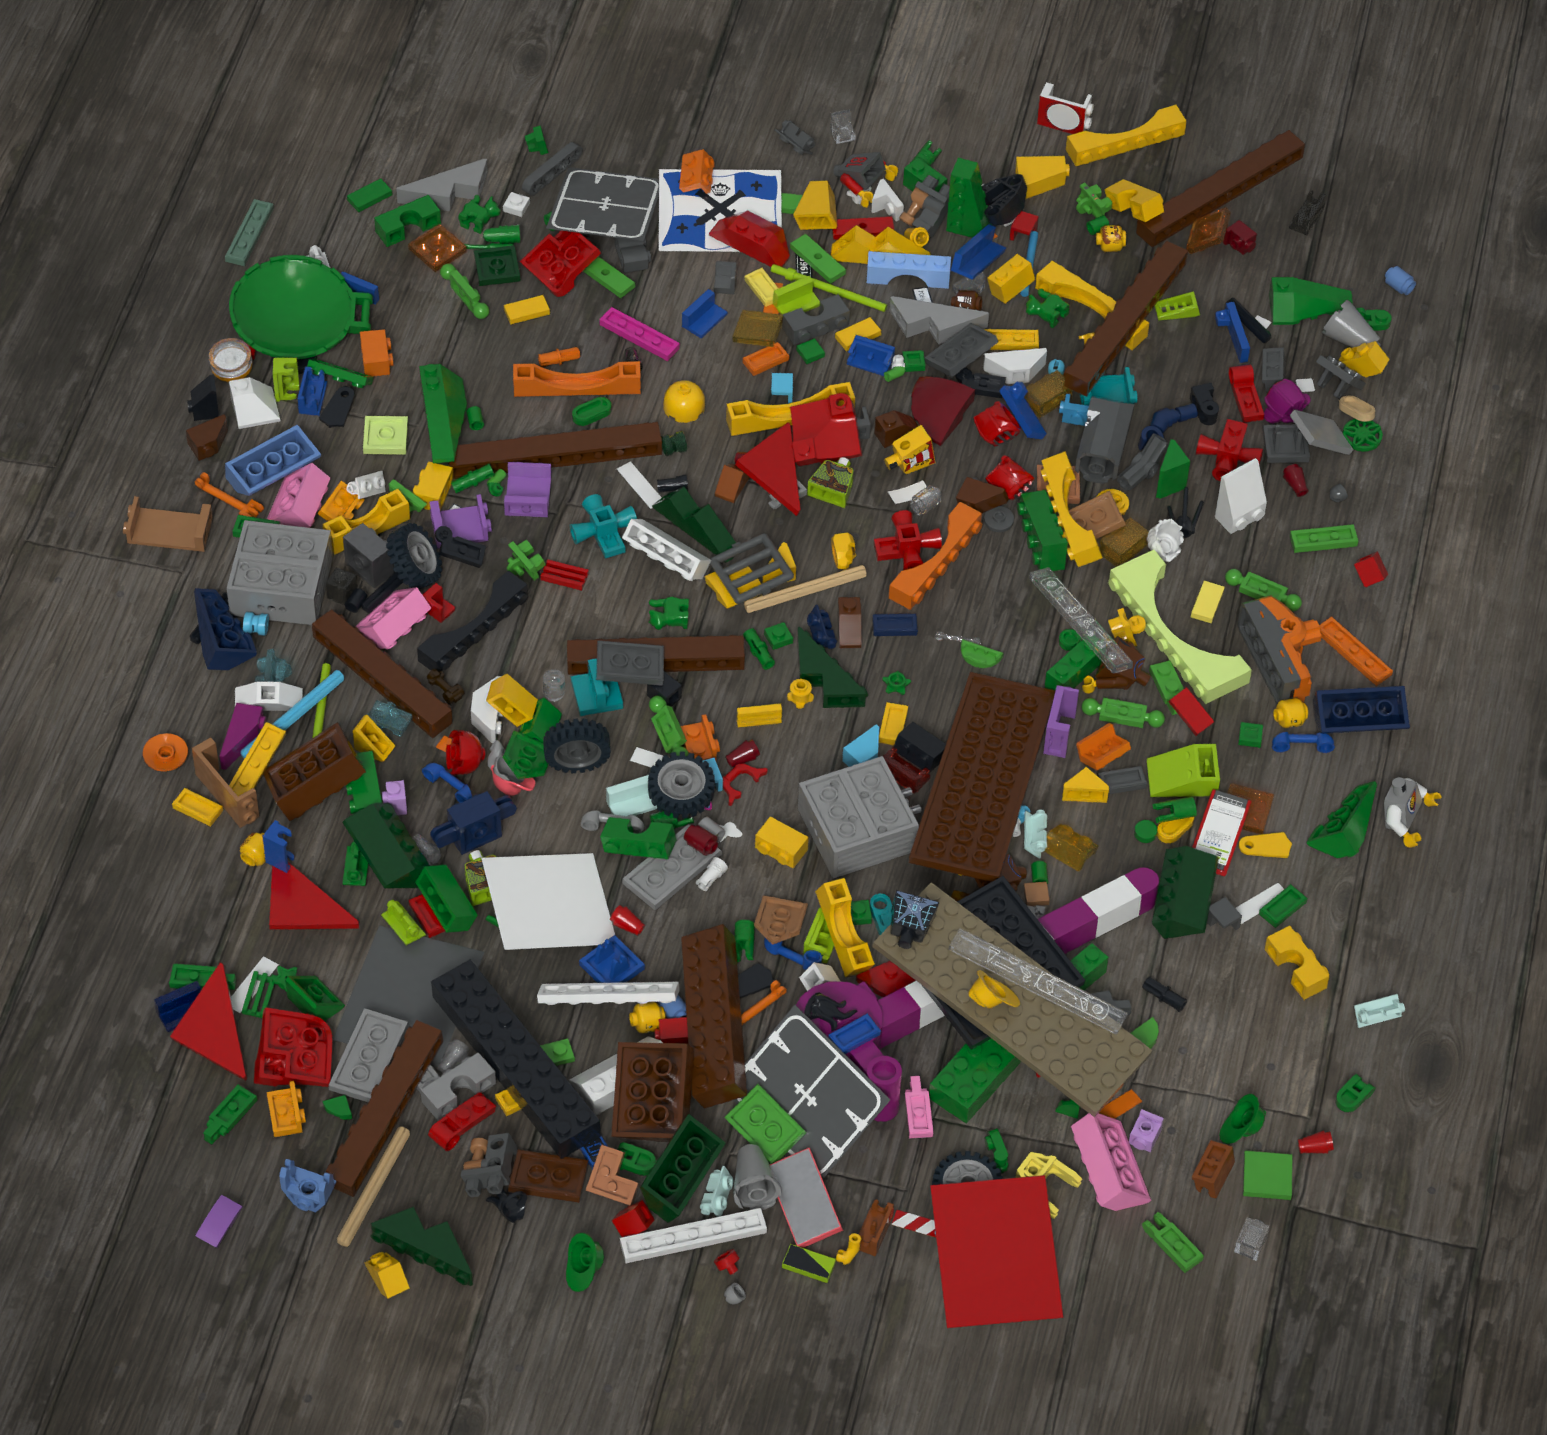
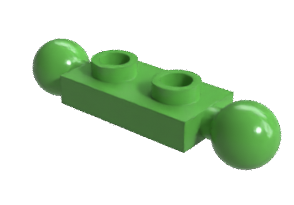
M444 264L440 269L442 278L450 280L451 288L476 318H486L489 315V307L485 303L479 302V292L469 285L468 279L462 276L454 265Z
M1230 569L1225 575V580L1229 585H1240L1239 592L1252 598L1259 599L1271 595L1284 603L1291 611H1297L1302 605V600L1298 595H1287V587L1254 573L1248 572L1246 577H1243L1239 570Z
M661 696L652 697L649 701V708L657 714L651 720L665 752L669 754L676 752V755L680 756L681 751L685 752V756H688V750L681 747L687 740L673 708L667 706V703Z
M1087 698L1081 706L1082 711L1086 715L1092 716L1100 713L1099 720L1139 728H1143L1144 721L1154 728L1161 727L1165 722V716L1161 711L1153 710L1150 713H1146L1147 705L1109 698H1103L1102 704H1099L1097 700Z

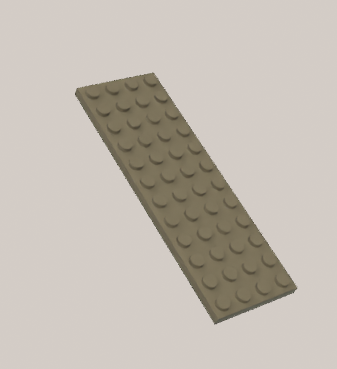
M931 882L918 895L919 897L939 902L936 916L923 942L913 941L909 949L899 947L897 944L899 937L890 933V924L873 942L872 947L1095 1117L1148 1059L1153 1050L1106 1014L1100 1013L1098 1008H1093L1094 1005L1088 1001L1086 1002L1082 996L1065 983L1057 982V979L1055 981V978L1053 979L1055 976ZM982 970L989 977L1001 982L1012 990L1018 997L1020 1006L1013 1007L1003 1002L989 1009L978 1005L968 994L972 985L979 978L977 971ZM1028 973V982H1024L1023 977Z

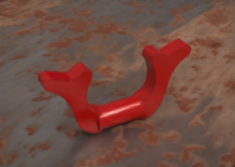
M746 764L735 765L729 773L723 776V789L729 797L728 805L732 806L735 799L741 798V792L730 786L737 776L747 773L753 777L755 782H759V778L766 775L768 769H758Z

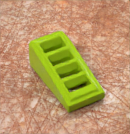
M1194 291L1160 300L1155 305L1159 321L1200 316ZM1166 307L1167 312L1163 313L1162 308Z

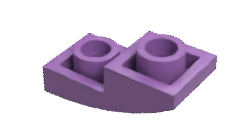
M221 1195L195 1236L218 1248L243 1206Z

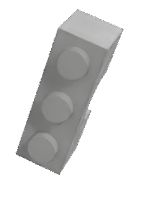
M478 1052L472 1057L465 1058L455 1068L446 1070L435 1081L426 1083L421 1089L422 1103L439 1121L446 1114L457 1108V1096L453 1093L456 1089L468 1088L475 1095L478 1092L483 1093L496 1084L495 1071Z

